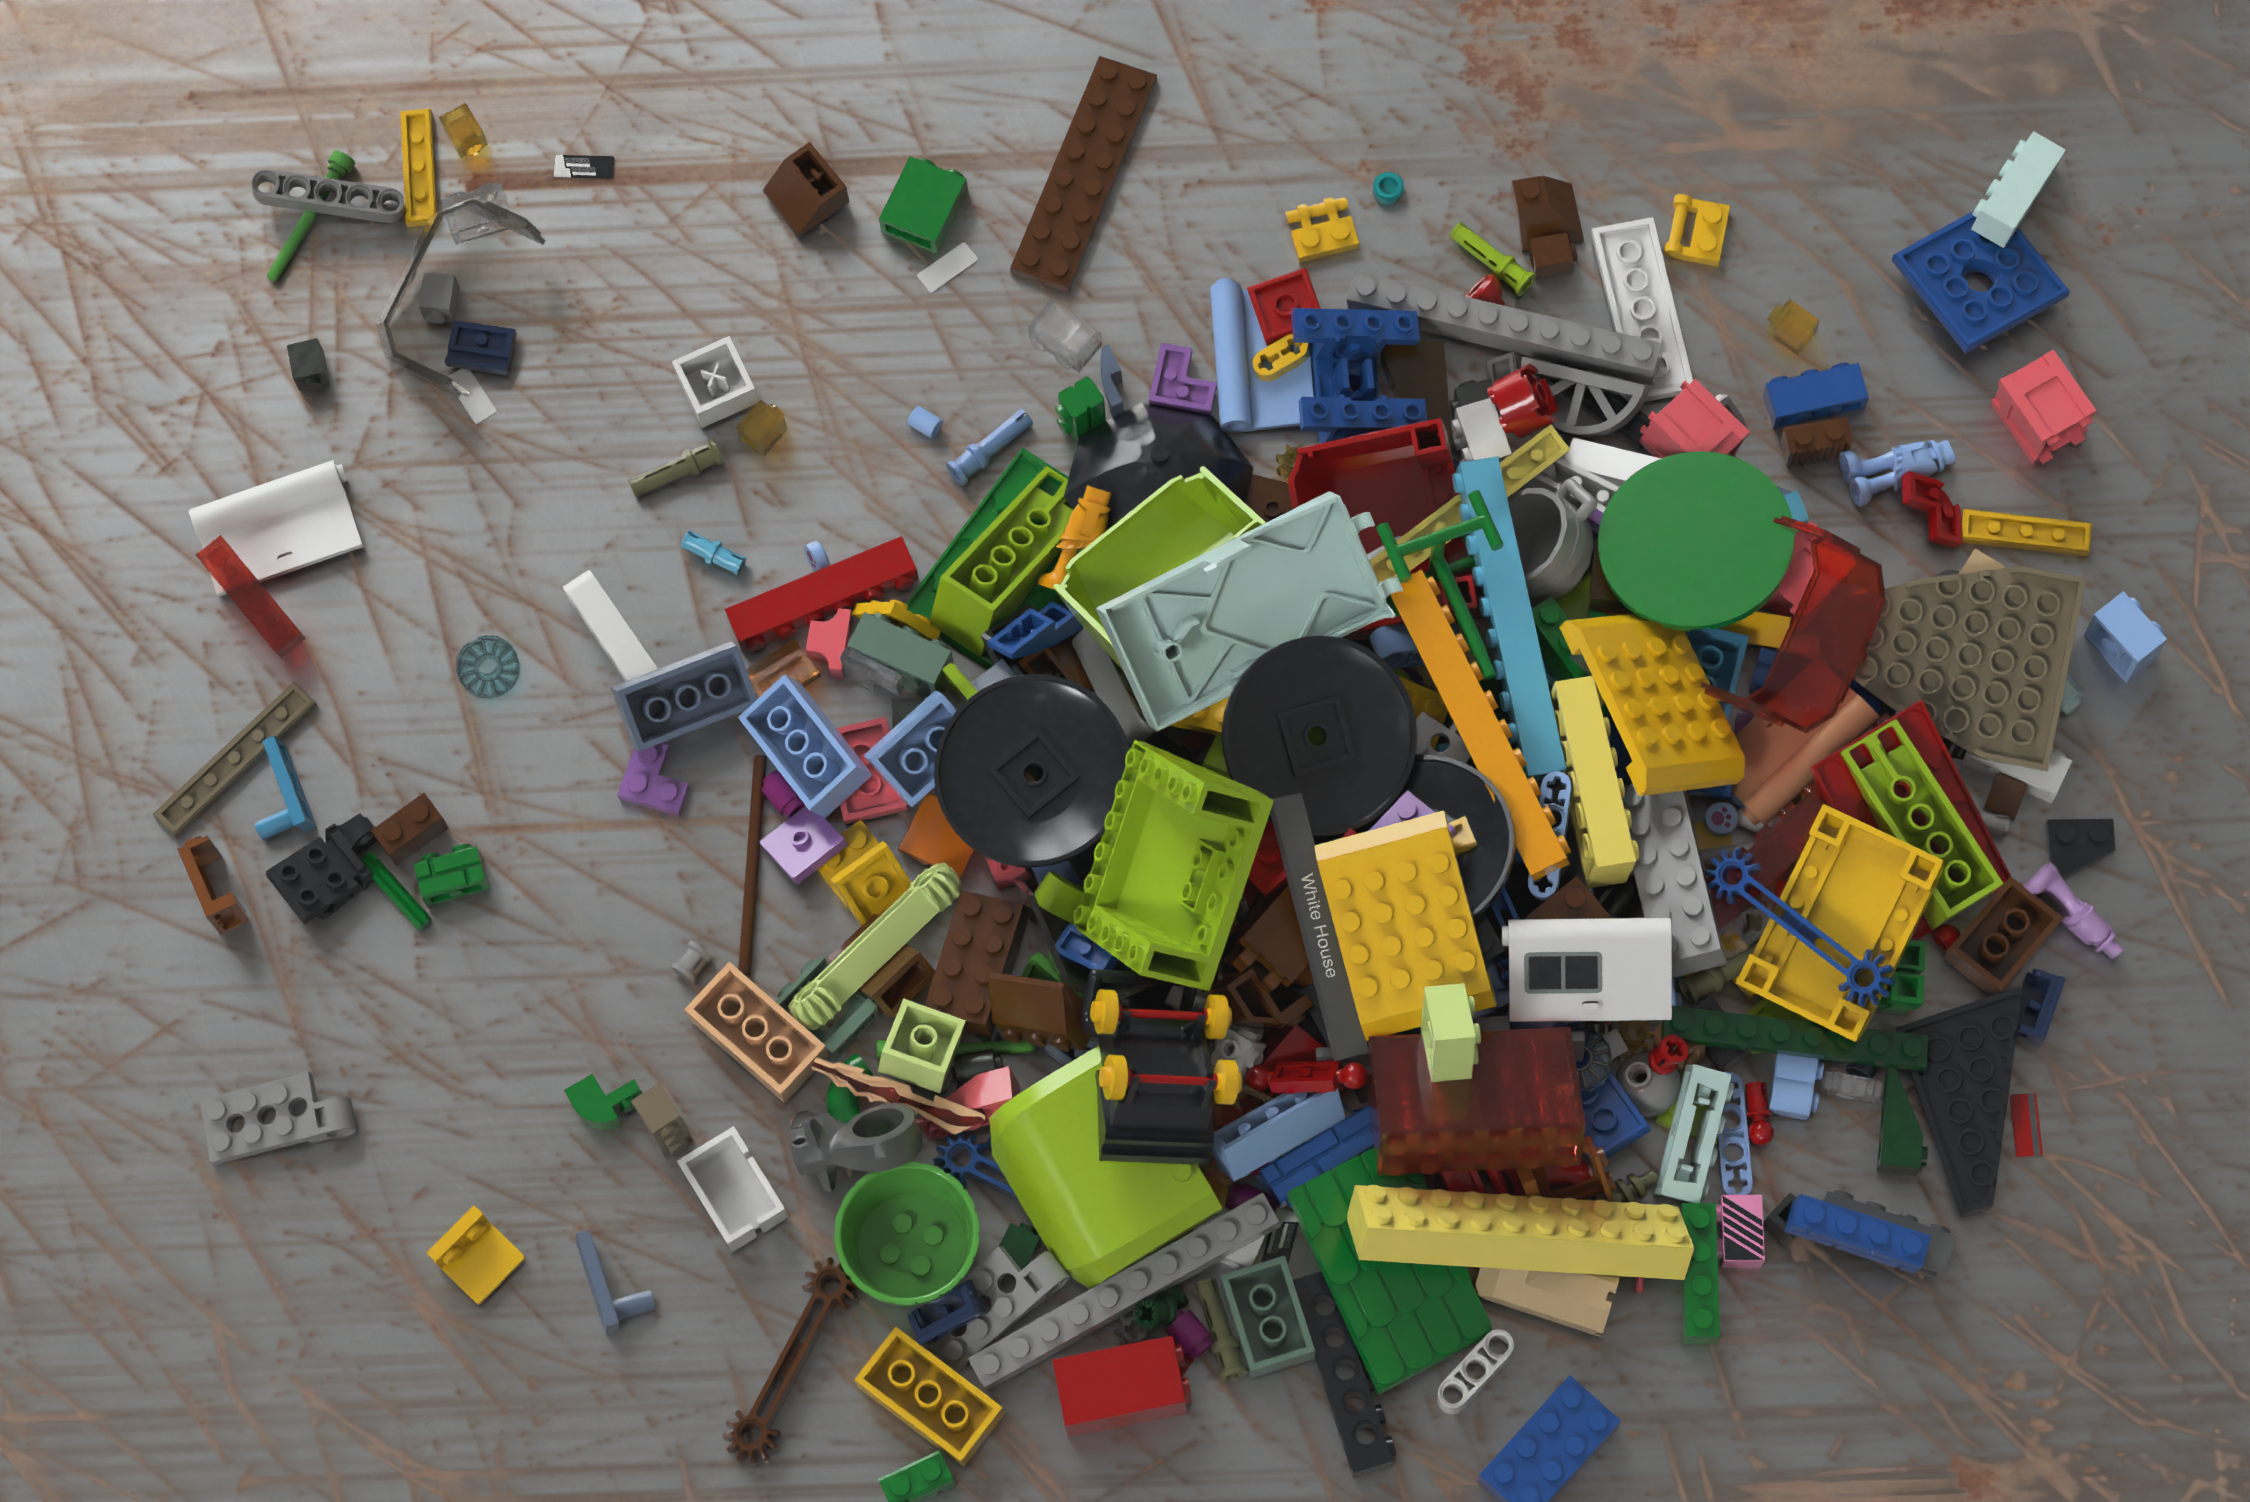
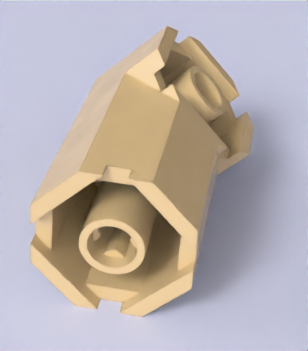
M1480 1267L1474 1289L1479 1298L1602 1337L1621 1276Z

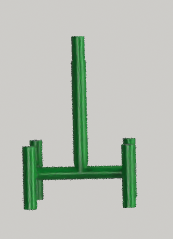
M1476 490L1468 494L1477 517L1401 544H1397L1388 523L1378 525L1376 527L1400 583H1406L1412 579L1403 557L1432 547L1428 571L1423 573L1426 579L1433 576L1435 582L1440 581L1484 680L1494 678L1496 672L1454 578V575L1476 567L1474 556L1469 555L1449 564L1444 558L1446 541L1461 536L1466 547V536L1480 529H1483L1493 551L1504 546L1481 492ZM1391 595L1387 596L1386 603L1395 613V617L1401 616Z

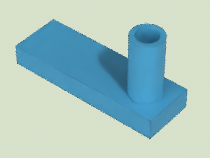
M274 735L262 740L287 808L256 822L255 827L262 840H265L293 826L304 833L317 828L286 744Z

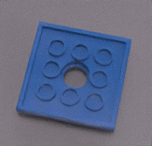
M1974 211L1895 253L1891 260L1965 354L2066 299L2070 293L2069 289L2019 228L2016 229L2004 248L1971 230L1977 217L1972 215ZM1973 272L1984 274L1991 279L1993 287L1986 292L1972 290L1969 288L1968 282L1964 277Z

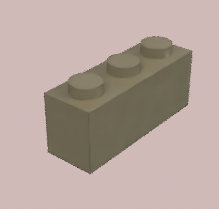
M660 1083L631 1101L643 1124L664 1156L670 1153L676 1155L688 1147V1141L693 1138L680 1113Z

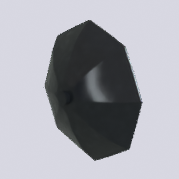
M1139 403L1079 436L1064 498L1074 510L1080 504L1078 502L1079 498L1083 499L1087 485L1110 492L1111 497L1107 506L1111 508L1110 512H1108V530L1169 480L1180 475L1186 479L1201 473L1200 467L1203 466L1246 504L1254 467L1227 432L1220 429V424L1214 416Z

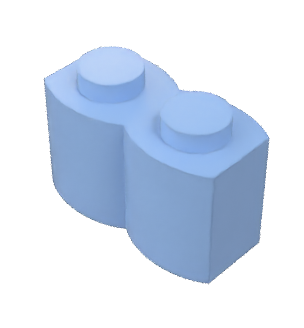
M1777 1054L1769 1098V1110L1772 1111V1114L1807 1120L1810 1112L1816 1113L1819 1093L1813 1092L1815 1080L1821 1081L1824 1061H1819V1059Z

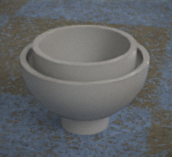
M1642 1051L1629 1056L1620 1065L1615 1076L1643 1117H1653L1667 1111L1675 1103L1681 1087V1078L1677 1068L1669 1075H1658L1653 1072L1649 1067L1648 1055L1650 1051ZM1662 1059L1659 1065H1662L1666 1060ZM1640 1074H1647V1078L1643 1083H1637V1077Z

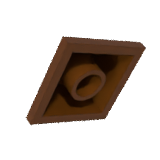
M1543 175L1512 181L1510 198L1522 253L1529 251L1531 238L1567 233L1569 244L1584 242L1572 183Z

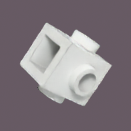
M1240 1025L1239 1029L1229 1027L1223 1039L1215 1040V1050L1211 1056V1064L1216 1066L1218 1060H1235L1242 1079L1246 1080L1245 1076L1248 1069L1254 1065L1261 1064L1266 1044L1256 1039L1258 1033L1246 1026Z

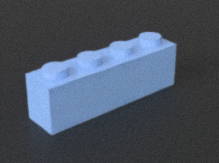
M1338 1089L1335 1092L1283 1093L1215 1131L1212 1152L1217 1168L1230 1179L1236 1181L1346 1119Z

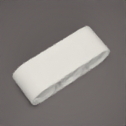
M1501 1329L1489 1332L1441 1383L1438 1389L1437 1403L1442 1411L1448 1414H1456L1462 1411L1510 1360L1514 1349V1341L1510 1333ZM1501 1340L1506 1344L1508 1350L1504 1354L1497 1355L1490 1350L1489 1344L1492 1341ZM1473 1364L1479 1365L1484 1369L1485 1374L1480 1379H1472L1466 1373L1467 1367ZM1447 1389H1456L1460 1392L1462 1399L1458 1403L1452 1404L1444 1399L1443 1393Z

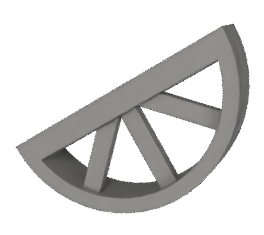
M1522 357L1521 367L1532 364L1538 369V372L1534 373V375L1559 381L1550 387L1554 397L1574 384L1576 385L1566 424L1558 420L1551 424L1554 429L1570 436L1581 438L1599 437L1622 428L1639 412L1649 392V388L1642 384ZM1587 387L1606 416L1607 421L1592 426H1576ZM1602 391L1630 397L1631 399L1624 409L1616 415Z

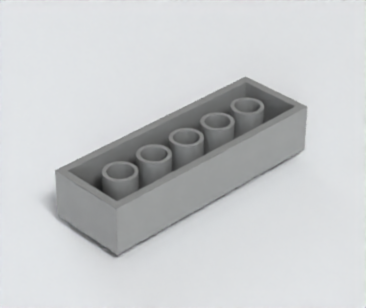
M1633 784L1624 786L1625 797L1622 798L1624 810L1629 809L1632 818V828L1629 829L1631 840H1636L1639 849V860H1636L1633 870L1644 918H1671L1672 978L1728 964L1711 892L1707 886V875L1686 790L1638 796Z

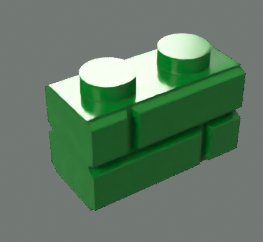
M1087 376L1075 382V387L1069 386L1059 392V406L1055 407L1059 417L1056 420L1059 428L1065 436L1070 434L1076 441L1079 440L1080 435L1106 421L1104 397L1092 379Z
M461 844L452 848L451 853L444 855L429 853L423 855L420 858L421 861L413 864L421 897L426 906L490 889L482 855L477 845L471 847L470 844Z
M940 1450L878 1478L888 1502H923L938 1495L940 1490L945 1492L956 1486Z

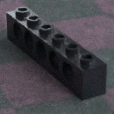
M1322 1271L1294 1279L1293 1283L1314 1345L1315 1360L1353 1479L1392 1467L1393 1461L1391 1457L1397 1456L1391 1436L1385 1437L1381 1427L1382 1424L1386 1423L1381 1404L1374 1405L1371 1392L1376 1391V1388L1369 1373H1364L1360 1361L1362 1358ZM1321 1301H1328L1334 1306V1311L1329 1315L1323 1316L1317 1313L1315 1307ZM1331 1333H1339L1345 1341L1340 1347L1334 1348L1326 1343V1337ZM1344 1364L1351 1366L1355 1371L1354 1376L1347 1380L1339 1378L1335 1372L1339 1366ZM1360 1397L1365 1402V1407L1359 1412L1350 1411L1346 1406V1401L1349 1398ZM1361 1429H1370L1374 1432L1376 1438L1370 1444H1362L1357 1440L1356 1434Z

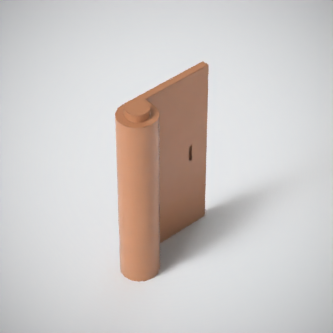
M1820 657L1736 734V739L1745 756L1744 778L1739 783L1732 784V793L1745 805L1746 808L1742 813L1755 826L1759 822L1766 826L1814 781L1813 774L1809 769L1812 765L1862 736L1880 719V716L1860 695L1856 694Z

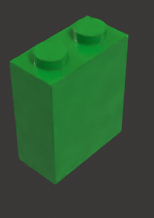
M909 156L879 217L881 232L938 254L968 193L966 178L954 169L944 170L939 168L926 158L916 159Z

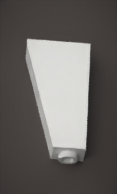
M1573 438L1569 447L1570 450L1561 456V458L1618 487L1644 466L1661 459Z

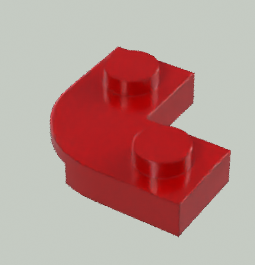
M1912 471L1901 476L1903 505L1928 512L1929 541L1954 549L1962 545L1959 504L1953 506L1947 494L1941 489L1944 483Z

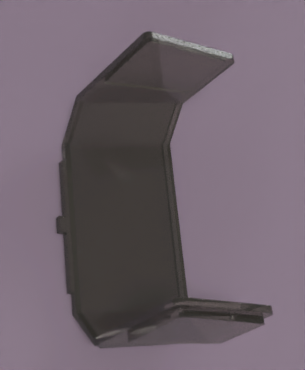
M470 199L429 217L376 323L386 359L404 367L410 375L458 398L461 394L468 397L469 392L453 379L397 353L389 324L410 282H413L417 274L416 270L442 220L468 210L544 245L545 240L540 236L541 232L526 218L492 202L487 201L486 204H483L475 199Z

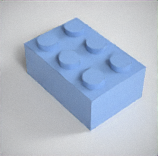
M936 690L863 755L901 799L911 807L935 787L934 763L937 747L948 722L957 711L947 698Z

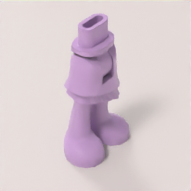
M2051 862L2045 864L2023 885L2025 889L2034 895L2044 893L2051 898L2059 907L2057 913L2063 917L2062 925L2072 931L2085 944L2094 945V950L2097 953L2102 950L2113 959L2124 949L2113 939L2116 934L2106 921L2096 913L2094 906H2089L2088 902H2082V900H2078L2058 869Z

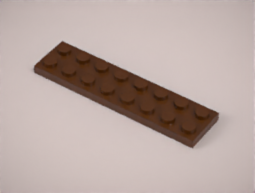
M1099 56L1010 267L1011 274L1069 293L1156 85L1157 74Z

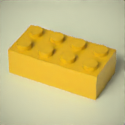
M896 1326L854 1379L860 1390L963 1468L1005 1415L1002 1406Z

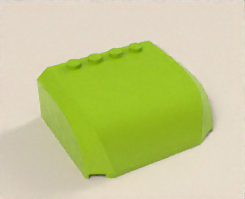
M1204 466L1200 467L1201 473L1186 479L1180 475L1169 480L1074 556L1065 567L1067 574L1061 584H1054L1053 586L1079 623L1122 670L1123 668L1096 608L1266 523Z
M1099 1045L1025 1089L1003 1104L989 1118L992 1156L1048 1251L1053 1254L1071 1278L1089 1290L1172 1244L1222 1213L1221 1204L1196 1164L1099 1161L1098 1105L1095 1078L1096 1070H1100L1102 1067Z

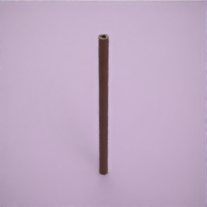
M755 755L753 763L738 970L745 976L751 975L760 857L759 842L761 841L764 794L761 790L764 786L763 780L766 776L767 757L764 755Z

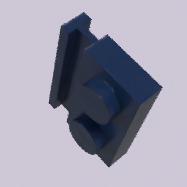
M454 320L447 348L448 353L444 362L447 367L508 375L509 362H511L517 335L516 330Z

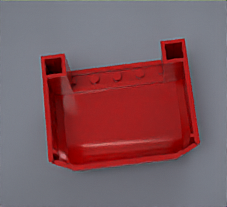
M1441 418L1298 448L1294 467L1288 480L1293 509L1330 491L1341 497L1351 518L1364 512H1370L1375 526L1367 527L1358 533L1366 554L1383 545L1376 529L1378 525L1388 523L1394 537H1402L1459 494L1455 493L1452 475L1456 474L1448 434ZM1461 536L1445 544L1444 558L1448 564L1469 556ZM1430 557L1410 571L1411 575L1420 570L1423 572L1428 571ZM1472 569L1454 575L1472 618H1483L1479 607L1478 586L1474 583ZM1437 581L1436 584L1441 594L1435 597L1441 607L1447 604L1455 623H1458L1440 581ZM1401 616L1383 618L1345 635L1343 638L1347 640L1369 639L1372 632L1380 627L1405 623Z

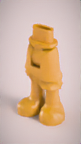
M1087 485L1083 499L1079 498L1078 502L1080 504L1073 510L1064 532L1059 537L1062 538V541L1056 547L1062 549L1054 570L1051 573L1042 574L1037 584L1054 589V584H1061L1067 574L1065 567L1076 556L1077 550H1083L1107 531L1108 512L1111 510V508L1107 507L1111 497L1110 492Z

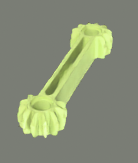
M936 863L931 868H926L920 875H917L916 880L910 883V888L813 981H808L805 986L800 987L798 993L793 995L792 1001L788 1006L792 1016L807 1030H816L821 1025H826L830 1019H833L834 1015L841 1010L843 1003L938 912H943L947 906L952 905L954 899L959 897V892L962 890L963 885L954 869L946 863Z

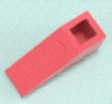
M1007 1066L977 1074L945 1098L985 1114V1121L979 1116H960L951 1110L933 1107L927 1112L953 1125L973 1126L964 1130L973 1131L979 1127L990 1125L989 1118L1003 1104L1020 1093V1085L1010 1067ZM924 1116L917 1119L928 1140L942 1139L952 1135V1133Z

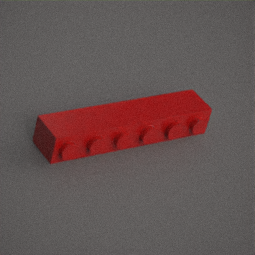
M900 536L725 608V612L742 653L748 650L754 652L765 647L769 641L777 638H789L796 633V630L806 626L810 627L811 620L825 621L827 617L835 615L838 608L852 611L856 603H864L866 601L870 603L871 600L878 601L885 596V593L895 589L898 591L905 590L911 587L914 581L919 580L905 541Z

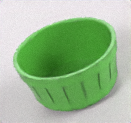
M908 1161L899 1167L887 1171L869 1172L855 1183L854 1188L852 1187L841 1203V1209L839 1208L834 1228L836 1230L834 1242L841 1266L858 1288L881 1302L898 1306H916L937 1300L952 1291L964 1279L975 1260L980 1237L979 1218L977 1211L975 1212L976 1207L967 1190L963 1189V1185L952 1175L944 1173V1170L936 1166Z

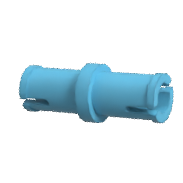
M688 530L681 543L682 549H686L704 558L705 563L709 565L714 563L733 572L737 576L746 563L747 558L745 556H741L723 547L722 542L718 540L713 542L692 530Z

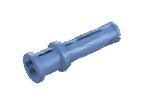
M1019 409L1017 413L980 443L968 445L965 453L954 462L949 461L946 463V468L951 476L960 485L964 486L967 484V479L980 468L985 469L988 467L989 459L1033 425L1028 414L1024 416L1025 411Z

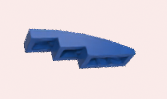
M1052 601L1039 612L1032 608L1028 609L987 642L990 648L1011 659H1016L1054 646L1080 631L1083 626L1065 603L1058 605Z

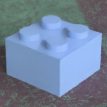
M2124 591L2093 615L2084 634L2089 643L2126 683L2156 661L2167 641L2163 628L2157 622H2151L2143 613L2141 604L2135 598H2129Z

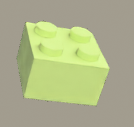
M1465 983L1424 987L1421 1034L1431 1082L1472 1079L1473 1065L1478 1064L1476 1044L1481 1042L1480 1027L1478 1023H1473L1472 1017L1475 1016L1473 996L1467 997Z
M903 999L882 1050L878 1072L941 1093L960 1045L966 1020Z

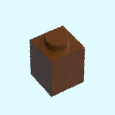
M1567 233L1530 239L1528 252L1532 271L1536 274L1535 280L1572 273L1573 262H1577V251L1575 243L1569 244Z

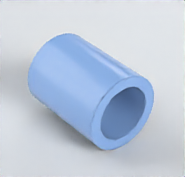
M917 406L910 414L907 424L933 439L940 431L943 420L921 406Z

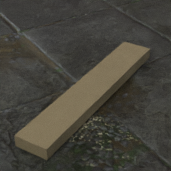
M295 682L290 684L153 813L154 817L177 839L267 754L262 740L273 735L282 740L318 706L316 702Z

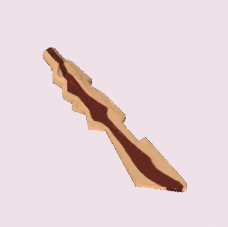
M818 1057L815 1058L812 1064V1070L829 1076L837 1087H848L855 1096H867L870 1102L882 1100L885 1104H905L954 1135L986 1119L985 1114L937 1095H935L934 1101L912 1093L910 1085L886 1077L867 1075L864 1073L865 1069L840 1062L830 1063Z

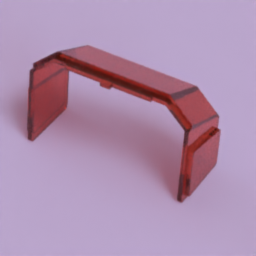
M1782 515L1781 519L1774 517L1773 522L1811 543L1814 571L1764 685L1746 698L1704 682L1701 683L1700 687L1705 689L1703 694L1734 709L1779 727L1786 725L1803 733H1809L1832 718L1839 704L1843 703L1859 664L1864 665L1868 654L1865 651L1882 613L1880 611L1886 597L1881 564L1861 554V549L1825 529Z

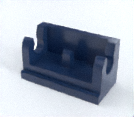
M2033 969L2032 973L2027 972L2021 988L2023 996L2017 1032L2018 1039L2038 1046L2042 1045L2066 980L2065 977L2056 976L2039 969Z
M968 1280L943 1297L911 1311L912 1313L908 1314V1319L919 1345H931L982 1317L987 1312L972 1281Z

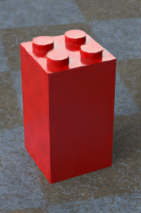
M1173 1336L1052 1359L1068 1438L1187 1414L1186 1404L1192 1403L1188 1377L1181 1378L1180 1371L1185 1370L1181 1344L1174 1345Z

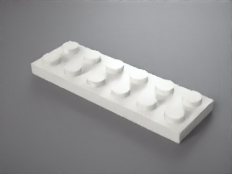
M1654 218L1592 228V240L1614 332L1662 343V358L1654 386L1628 379L1626 381L1642 384L1649 388L1645 402L1679 395L1683 391L1680 388L1682 383L1686 381L1690 384L1693 378Z

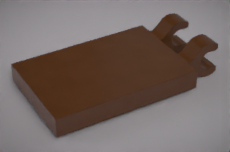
M1289 884L1239 939V942L1245 949L1232 962L1242 973L1247 966L1249 967L1257 959L1270 971L1256 986L1265 996L1271 990H1274L1280 982L1286 987L1291 985L1309 964Z

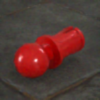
M1761 1081L1745 1084L1748 1101L1746 1118L1753 1120V1123L1748 1128V1136L1754 1144L1763 1146L1770 1143L1774 1137V1129L1766 1121V1118L1773 1115L1768 1105L1767 1083H1761Z

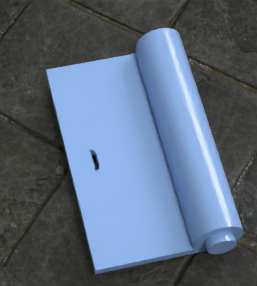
M1223 278L1217 280L1216 284L1210 287L1220 429L1229 433L1300 426L1298 401L1301 397H1314L1310 343H1308L1309 357L1303 364L1273 381L1260 380L1256 376L1252 365L1253 358L1259 351L1268 346H1266L1247 289L1242 290L1241 285L1233 279ZM1294 344L1289 346L1290 352L1294 349L1295 355L1300 353L1299 347H1296ZM1267 360L1262 362L1263 368H1266L1268 371L1273 369L1272 363H1269Z

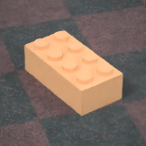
M730 962L723 967L684 1009L688 1019L783 1103H786L815 1072V1070L811 1069L812 1066L821 1065L814 1062L815 1058L818 1057L826 1060L829 1057L825 1044Z

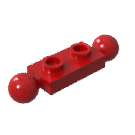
M1341 1061L1277 1062L1274 1071H1270L1264 1065H1254L1246 1072L1245 1079L1249 1088L1254 1091H1263L1270 1086L1272 1093L1335 1092L1339 1083H1343L1350 1089L1361 1088L1366 1083L1368 1074L1365 1067L1357 1062H1351L1342 1067Z

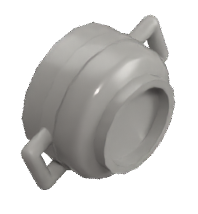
M1572 478L1565 480L1555 493L1545 488H1526L1507 498L1514 530L1517 532L1516 540L1530 603H1541L1551 596L1556 599L1570 593L1582 582L1589 570L1594 541L1592 527L1587 518L1596 509L1598 502ZM1570 494L1582 504L1579 509L1566 500ZM1478 586L1479 594L1482 596L1481 588Z

